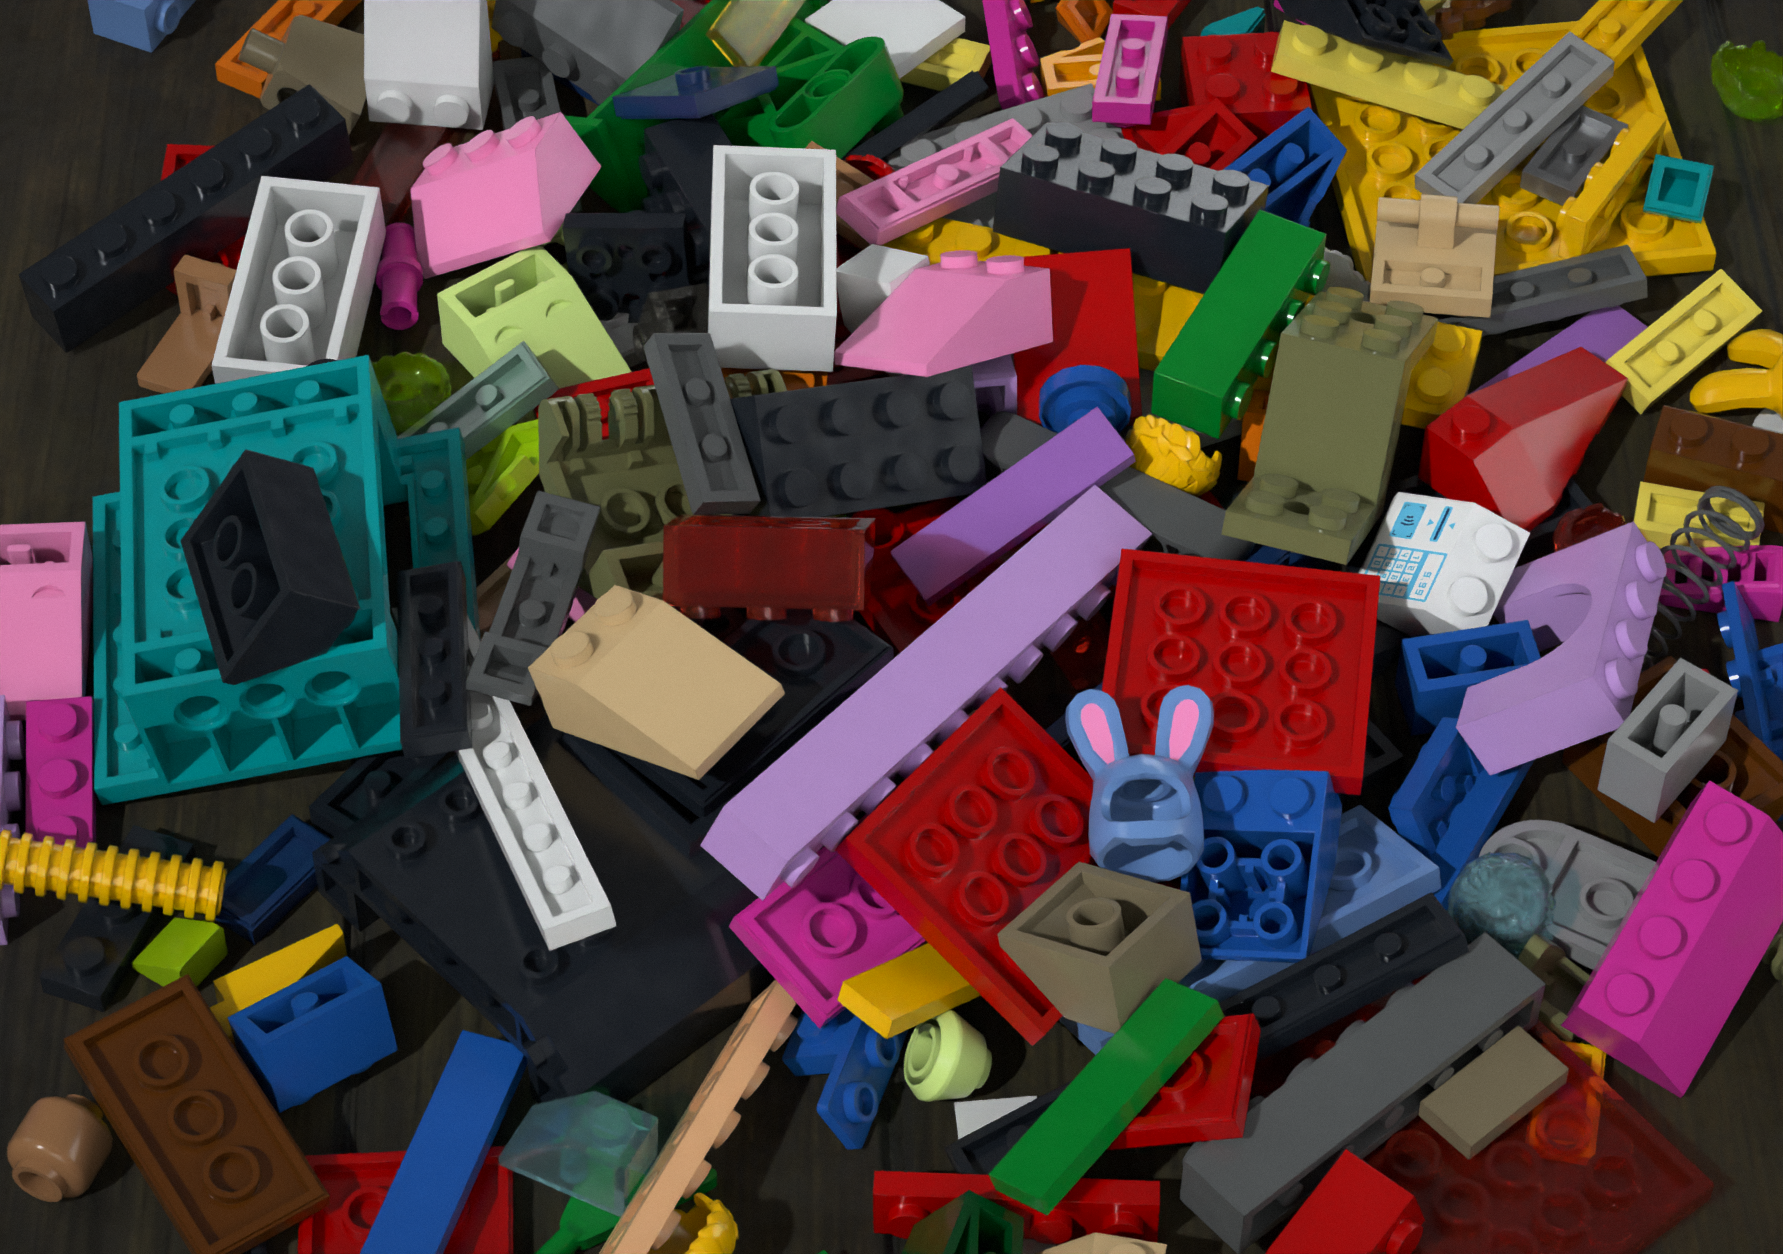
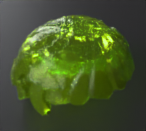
M1730 40L1722 44L1716 53L1713 54L1710 74L1713 85L1723 104L1738 117L1754 122L1782 116L1783 56H1779L1774 51H1766L1764 40L1755 41L1751 48L1745 45L1735 47Z
M405 351L397 354L395 357L385 355L379 361L372 362L390 418L397 432H405L451 396L449 374L446 373V368L432 357H427L424 353L413 355Z

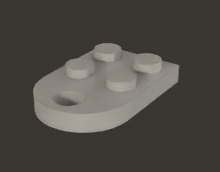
M1526 820L1500 829L1487 840L1477 862L1474 881L1475 894L1483 912L1502 930L1527 942L1534 934L1544 935L1564 950L1566 958L1594 970L1656 862L1563 823L1549 820ZM1503 860H1514L1522 863L1529 872L1520 876H1511L1501 872L1495 864Z

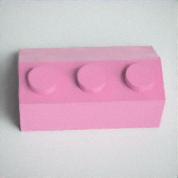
M561 112L538 120L534 116H529L517 122L510 129L498 133L486 130L469 142L455 147L450 143L441 145L424 159L423 166L425 169L410 189L417 261L420 262L423 268V277L425 279L552 240L563 224L565 214L571 212L601 168V165Z

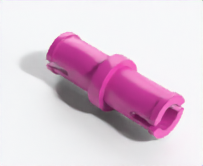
M393 223L385 227L386 235L382 248V260L377 267L376 284L382 291V306L380 308V315H383L381 316L382 323L395 330H404L415 325L418 320L417 291L420 290L423 284V268L420 262L417 261L414 227L406 223Z

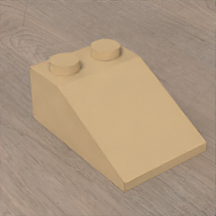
M614 585L606 594L602 595L563 635L555 639L551 646L528 667L554 729L700 780L785 694L781 683L665 601Z

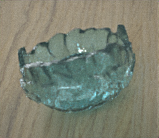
M1488 852L1469 862L1457 876L1448 896V914L1466 936L1467 945L1486 932L1518 959L1528 940L1534 934H1541L1546 937L1549 935L1550 932L1547 926L1553 923V910L1556 908V899L1551 895L1552 886L1550 880L1545 875V870L1534 862L1533 859L1516 852Z

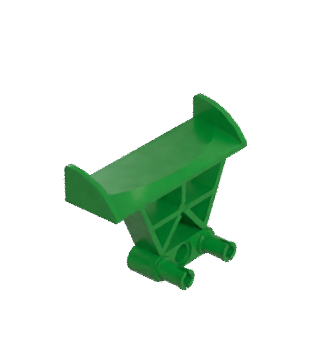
M711 0L587 118L565 115L564 117L601 165L600 170L589 184V187L620 213H627L633 210L642 211L641 199L647 197V186L644 183L639 168V156L645 154L644 129L678 118L621 119V117H616L613 96L674 75L676 71L689 67L776 66L779 86L775 87L776 90L712 113L733 146L805 149L813 141L824 149L836 150V156L842 159L871 129H873L874 135H876L904 116L900 106L904 90L886 43L882 38L872 36L857 39L843 47L806 24L805 19L828 4V0Z

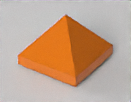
M1060 0L1056 7L1058 22L1080 43L1101 37L1110 22L1111 14H1113V10L1105 0Z

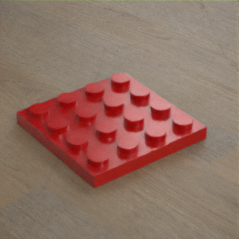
M1122 548L1102 691L1108 693L1115 700L1119 709L1129 756L1139 754L1155 755L1159 712L1163 698L1170 690L1178 686L1190 685L1200 688L1213 702L1214 710L1213 729L1195 773L1243 770L1329 771L1335 793L1361 795L1381 576Z
M1000 687L838 845L835 851L1032 1046L1063 1016L1000 947L997 934L1078 862L1099 867L1090 854L1088 838L1093 780ZM1182 876L1157 884L1180 890Z

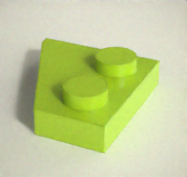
M538 419L510 426L466 460L473 536L489 530L539 474Z

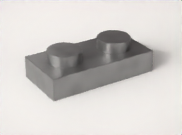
M1581 105L1548 137L1522 170L1520 188L1562 206L1570 196L1578 198L1583 191L1591 168L1596 162L1603 164L1610 157V152L1617 135L1623 128L1628 129V124Z

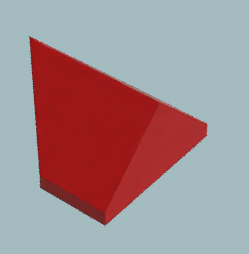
M1218 98L1209 103L1155 112L1152 114L1150 125L1137 124L1131 127H1120L1124 139L1134 142L1140 149L1161 155L1180 154L1190 158L1196 165L1217 171L1225 169L1241 157L1257 140V137Z

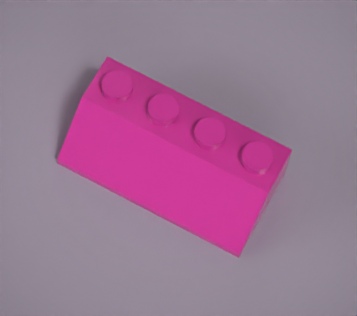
M1709 780L1690 803L1561 1026L1679 1098L1684 1096L1783 922V832L1772 818Z

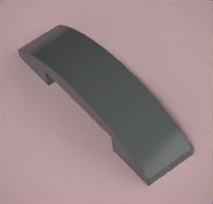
M537 491L520 536L518 556L490 631L484 632L466 680V689L529 706L533 704L538 691L528 667L551 646L555 639L563 634L600 514L599 506Z

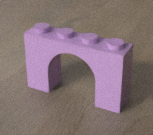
M1634 521L1514 568L1493 615L1499 624L1528 620L1539 652L1558 644L1561 645L1549 654L1526 666L1467 688L1456 729L1489 775L1614 731L1630 715L1638 689L1637 684L1644 656L1647 653V644L1654 616L1657 613V604L1663 580L1667 572L1665 559L1659 547L1654 542H1647Z

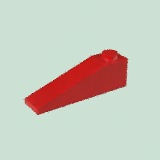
M1579 347L1471 393L1425 427L1418 478L1447 499L1476 503L1530 532L1555 511L1562 498L1563 489L1572 474L1577 473L1584 460V454L1595 434H1599L1626 388L1628 378L1583 347Z

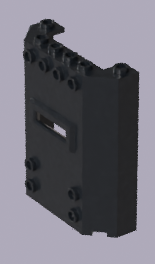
M721 598L673 606V608L721 642L751 618L746 613L739 614ZM539 697L531 706L527 705L516 714L611 904L616 922L615 927L549 951L457 754L314 850L312 855L318 892L359 932L379 918L384 920L527 1057L531 1097L576 1140L606 1118L613 1104H625L742 1017L751 1002L776 979L729 928L732 919L759 897L700 846L724 805L736 795L734 794L707 817H699L694 822H691L609 748L554 729ZM900 776L894 783L898 787L905 779ZM861 811L855 818L859 820L866 813Z

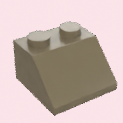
M1083 862L1075 864L997 934L1000 947L1066 1019L1113 1034L1123 1026L1165 978L1179 983L1202 961L1189 892Z

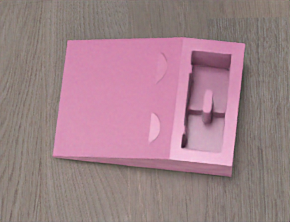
M85 522L0 525V695H5L11 721L26 720V701L85 697L93 610V556Z

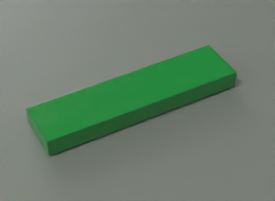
M1165 978L988 1174L996 1191L1048 1215L1224 1018L1218 1000Z

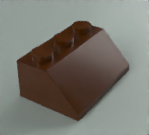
M1663 405L1650 447L1643 482L1705 493L1712 486H1726L1736 489L1746 495L1751 501L1765 503L1763 514L1764 529L1783 534V433L1675 406Z
M1672 656L1640 673L1637 684L1638 689L1634 697L1631 713L1677 662ZM1733 714L1726 741L1655 823L1597 790L1607 742L1616 730L1564 748L1562 763L1658 858L1690 803L1709 780L1769 815L1774 822L1783 814V761Z

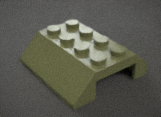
M776 369L748 372L746 376H744V373H737L725 377V384L730 398L787 391L783 378ZM655 385L635 387L632 389V392L627 388L611 392L608 404L610 408L608 411V440H602L601 409L594 394H580L574 397V399L571 396L543 399L540 402L538 410L539 476L545 492L600 507L597 526L579 583V588L596 599H599L614 585L663 600L672 606L784 588L791 585L797 579L805 584L852 577L855 573V566L835 515L774 525L736 528L733 527L732 514L693 515Z

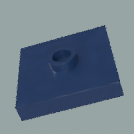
M695 66L678 70L674 75L613 96L612 98L616 117H621V119L701 118L776 90L775 87L779 86L776 66Z

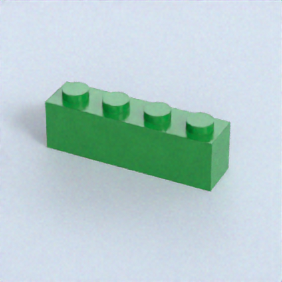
M1259 209L1155 369L1151 406L1152 414L1216 439H1220L1232 418L1240 420L1244 416L1253 395L1255 381L1259 376L1267 378L1276 363L1281 333L1303 310L1310 294L1315 296L1319 291L1323 290L1330 272V262L1324 260L1327 234Z

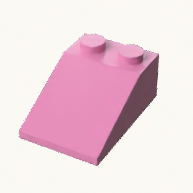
M958 250L941 253L940 263L916 268L834 352L835 365L929 377L1053 342L1050 268L1024 266V257L1015 255L995 256L986 259V261H978L976 251Z

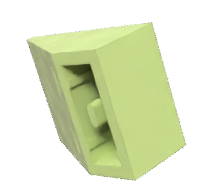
M542 245L521 250L437 293L442 343L474 378L523 341L537 356L558 388L632 372L573 277ZM533 410L519 419L517 423L535 420Z

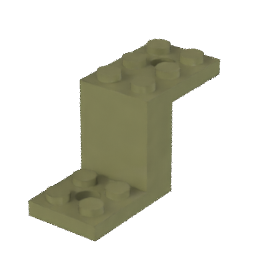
M1330 287L1327 289V292L1319 291L1281 333L1254 477L1227 508L1221 535L1347 565L1383 513L1411 372L1434 342L1439 318L1423 315L1424 308L1410 302L1389 301L1387 306L1363 301L1364 295L1349 288Z

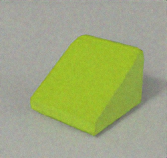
M175 917L132 961V969L163 987L188 974L197 987L228 954L224 929L213 922Z

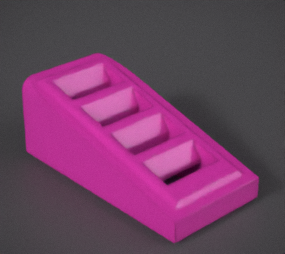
M1750 545L1749 550L1745 552L1733 551L1737 560L1736 567L1720 569L1723 576L1722 584L1728 583L1727 579L1739 580L1735 584L1753 618L1779 622L1783 607V546ZM1699 547L1711 559L1721 564L1727 565L1731 563V557L1723 547ZM1676 549L1681 561L1689 570L1700 578L1701 575L1712 576L1713 582L1717 581L1718 576L1708 563L1692 553ZM1671 550L1663 555L1665 562L1678 565ZM1666 568V576L1674 584L1676 570ZM1688 576L1687 583L1674 584L1684 594L1694 599H1702L1704 597L1702 589ZM1722 584L1717 587L1706 586L1710 595L1709 602L1705 604L1692 603L1694 609L1712 613L1725 611L1726 606ZM1661 588L1659 601L1662 605L1689 609L1680 598L1672 592Z

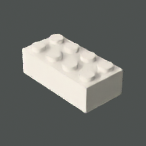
M713 145L708 333L711 334L720 368L833 372L837 318L836 150Z
M261 176L211 365L215 384L306 367L308 364L320 359L343 360L356 357L386 235L379 187Z

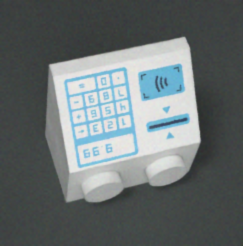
M1398 492L1392 500L1358 573L1381 576L1377 619L1412 638L1488 626L1530 532L1473 502Z

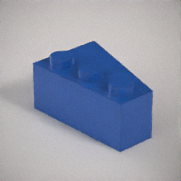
M1308 106L1223 170L1240 171L1246 174L1252 181L1269 185L1265 212L1308 227L1310 224L1309 219L1317 203L1324 197L1347 149Z

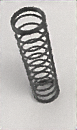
M1712 486L1707 489L1706 493L1699 499L1697 511H1692L1685 517L1684 528H1679L1673 532L1670 545L1660 549L1663 555L1671 550L1678 564L1665 562L1666 568L1679 571L1695 581L1702 589L1704 597L1702 599H1694L1675 587L1667 576L1664 577L1663 581L1665 583L1662 584V588L1680 598L1689 608L1690 616L1682 617L1675 614L1658 600L1657 610L1675 625L1676 633L1673 635L1667 634L1652 625L1650 633L1661 643L1663 649L1661 652L1647 649L1644 659L1647 661L1649 668L1654 666L1650 656L1664 657L1668 654V646L1664 638L1676 640L1681 637L1682 629L1678 621L1691 622L1695 620L1696 612L1692 603L1705 604L1709 602L1710 595L1706 586L1717 587L1722 584L1723 576L1720 569L1736 567L1737 560L1733 551L1745 552L1749 550L1750 540L1759 537L1760 533L1763 532L1765 524L1760 510L1754 502L1736 489L1726 486ZM1710 498H1725L1741 505L1754 520L1755 530L1744 531L1731 518L1716 512L1710 503ZM1705 514L1719 531L1732 538L1744 540V546L1735 547L1718 537L1707 525L1703 515ZM1698 515L1704 529L1689 527L1691 519ZM1690 532L1702 534L1720 544L1730 555L1731 563L1727 565L1721 564L1703 553L1694 543ZM1685 533L1691 547L1675 545L1677 537ZM1676 549L1692 553L1708 563L1718 576L1717 581H1707L1689 570L1681 561Z

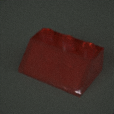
M680 514L664 525L663 601L670 606H680V613L687 618L720 617V607L747 608V618L755 620H781L787 618V609H813L814 620L851 621L853 620V610H864L870 600L876 518Z

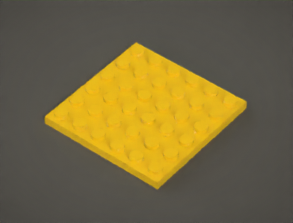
M1578 21L1460 31L1453 34L1454 37L1452 39L1442 40L1454 60L1451 65L1447 67L1433 64L1461 74L1481 76L1491 83L1504 86V91H1506ZM1640 45L1614 72V76L1596 91L1583 106L1628 124V129L1630 130L1645 110L1666 118L1660 155L1682 159L1643 48ZM1307 83L1312 111L1347 149L1331 182L1356 270L1363 275L1365 281L1371 283L1379 197L1421 200L1422 193L1415 189V174L1463 129ZM1548 137L1476 203L1499 206L1494 276L1564 260V258L1558 256L1562 231L1556 229V222L1562 205L1520 188L1522 170ZM1651 172L1589 251V253L1628 244L1645 276L1711 271L1714 269L1717 254L1704 217H1702L1700 224L1643 212Z

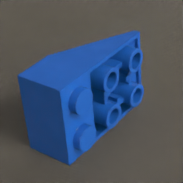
M1243 770L1196 772L1194 784L1200 800L1203 817L1204 850L1193 868L1187 874L1182 875L1180 890L1189 892L1191 896L1201 959L1297 963L1310 956L1335 869L1342 803L1338 793L1334 791L1329 771Z

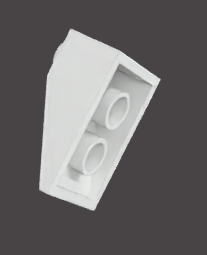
M364 0V81L369 121L483 130L494 87L487 0Z

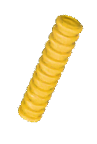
M3 829L1 831L0 891L3 889L4 884L14 886V892L20 894L24 893L25 888L35 889V895L44 897L47 891L56 892L57 899L66 900L68 894L78 895V902L87 903L89 897L99 898V904L102 906H109L110 901L115 900L121 901L120 906L122 909H130L132 903L142 904L143 912H151L153 906L162 907L163 914L172 916L174 909L183 910L184 917L191 919L194 918L195 912L206 914L205 920L211 922L215 921L216 915L220 916L227 869H224V862L215 861L213 867L203 866L202 858H194L192 864L183 863L181 855L173 854L171 861L161 859V853L155 851L151 852L150 857L140 856L139 849L131 848L128 854L118 853V846L109 845L107 851L97 850V843L88 842L86 848L76 847V840L66 839L65 844L61 845L55 844L53 836L46 835L43 842L34 841L32 833L24 832L22 838L12 837L11 830Z

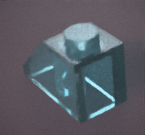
M597 1091L536 1104L531 1107L499 1155V1165L621 1218L657 1158L658 1117Z

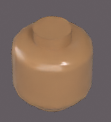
M70 1094L66 1098L59 1096L44 1097L33 1104L7 1147V1158L13 1169L12 1177L15 1183L31 1196L47 1202H58L62 1197L75 1198L83 1194L94 1181L112 1149V1134L107 1124L102 1120L103 1113L101 1109L91 1100L76 1094Z

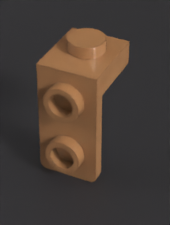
M189 255L182 257L173 270L181 313L137 373L140 387L165 394L202 386L212 371L211 365L237 270L217 262H209Z

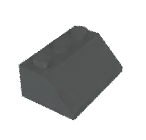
M496 0L491 28L497 31L509 44L522 48L543 62L553 74L568 79L590 94L600 105L679 31L684 9L670 0Z

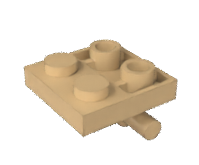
M1421 194V200L1379 197L1370 302L1387 306L1389 301H1405L1423 307V313L1490 318L1499 206L1457 203V196Z

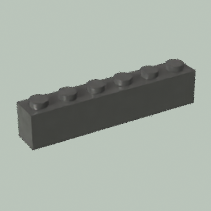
M1486 932L1468 945L1469 952L1438 967L1416 985L1410 982L1399 988L1390 997L1385 1008L1367 1022L1357 1020L1340 1035L1335 1046L1320 1058L1315 1060L1313 1057H1310L1299 1063L1290 1073L1285 1084L1267 1098L1257 1096L1250 1100L1243 1138L1195 1142L1187 1151L1182 1161L1183 1172L1180 1200L1237 1254H1241L1299 1209L1346 1149L1360 1159H1363L1415 1119L1419 1113L1420 1102L1511 1030L1519 1025L1527 1032L1536 1025L1546 984Z

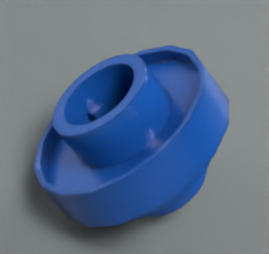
M1093 365L1073 366L1062 369L1050 376L1040 389V421L1044 428L1057 434L1096 407L1101 410L1118 434L1129 423L1131 414L1130 391L1126 381L1114 371Z

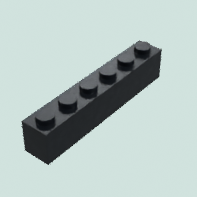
M310 84L18 274L31 316L65 353H68L175 281L173 270L184 255L206 261L247 233L261 176L325 182L352 164L354 161L345 118Z

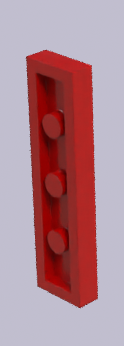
M874 1171V1233L892 1234L899 1238L908 1239L914 1224L970 1190L1024 1217L1023 1239H1034L1043 1244H1061L1096 1232L1157 1243L1160 1181L1080 1178L1048 1215H1045L996 1191L989 1175Z

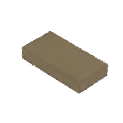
M1518 1025L1420 1102L1418 1115L1469 1160L1564 1085L1567 1081L1569 1068Z

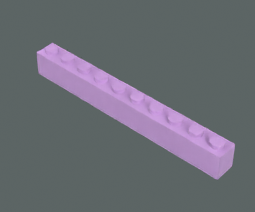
M1093 485L725 804L700 846L762 901L783 882L794 888L805 878L819 860L816 852L820 848L825 846L830 852L835 851L838 845L858 825L859 821L855 817L861 811H864L869 816L897 788L894 782L900 776L903 779L909 777L934 752L931 749L937 743L941 745L970 717L969 714L973 710H977L1000 687L1006 691L1008 685L1004 682L1009 678H1012L1017 684L1023 681L1043 657V653L1040 650L1044 646L1054 652L1071 635L1078 625V622L1075 620L1076 617L1080 615L1086 621L1090 620L1111 596L1112 591L1109 588L1112 585L1115 587L1117 585L1121 549L1142 550L1152 533L1100 488Z

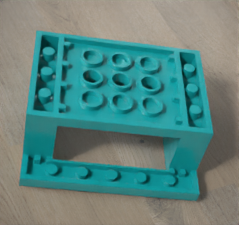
M369 355L119 402L120 492L93 497L94 790L101 805L402 749L400 743L398 633L390 614L383 506L405 501L409 502L413 569L461 561L466 577L467 615L481 642L465 444L460 428L457 427L398 439ZM247 449L314 468L360 609L357 611L351 625L342 631L326 654L237 685H231L222 682L180 540L242 453Z

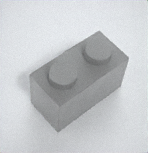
M1680 658L1608 739L1597 790L1655 823L1726 741L1738 690Z

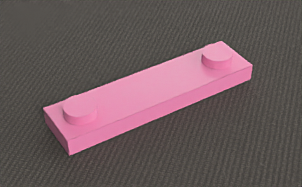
M1009 119L840 196L836 214L869 244L881 246L997 192L1000 167L1033 135L1015 119Z

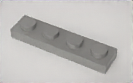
M1569 31L1415 174V189L1422 194L1457 196V203L1476 204L1614 76V61Z

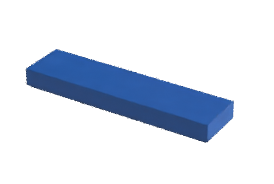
M462 1030L360 1254L444 1253L528 1064L527 1057L512 1043Z

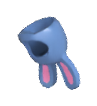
M1190 685L1178 686L1170 690L1163 698L1160 707L1155 755L1139 754L1129 756L1123 725L1115 700L1108 693L1100 690L1088 689L1076 694L1066 707L1065 721L1067 733L1080 760L1093 780L1088 830L1091 856L1100 868L1154 883L1170 881L1187 874L1198 862L1204 850L1203 817L1193 775L1203 756L1213 729V702L1200 688Z

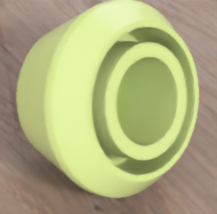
M948 1010L917 1025L914 1029L905 1053V1080L914 1095L919 1100L925 1102L965 1098L974 1089H979L986 1082L992 1066V1055L990 1050L987 1049L984 1036L955 1011Z

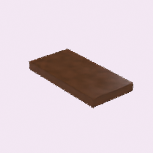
M188 974L63 1039L66 1053L191 1254H243L329 1206L330 1195Z

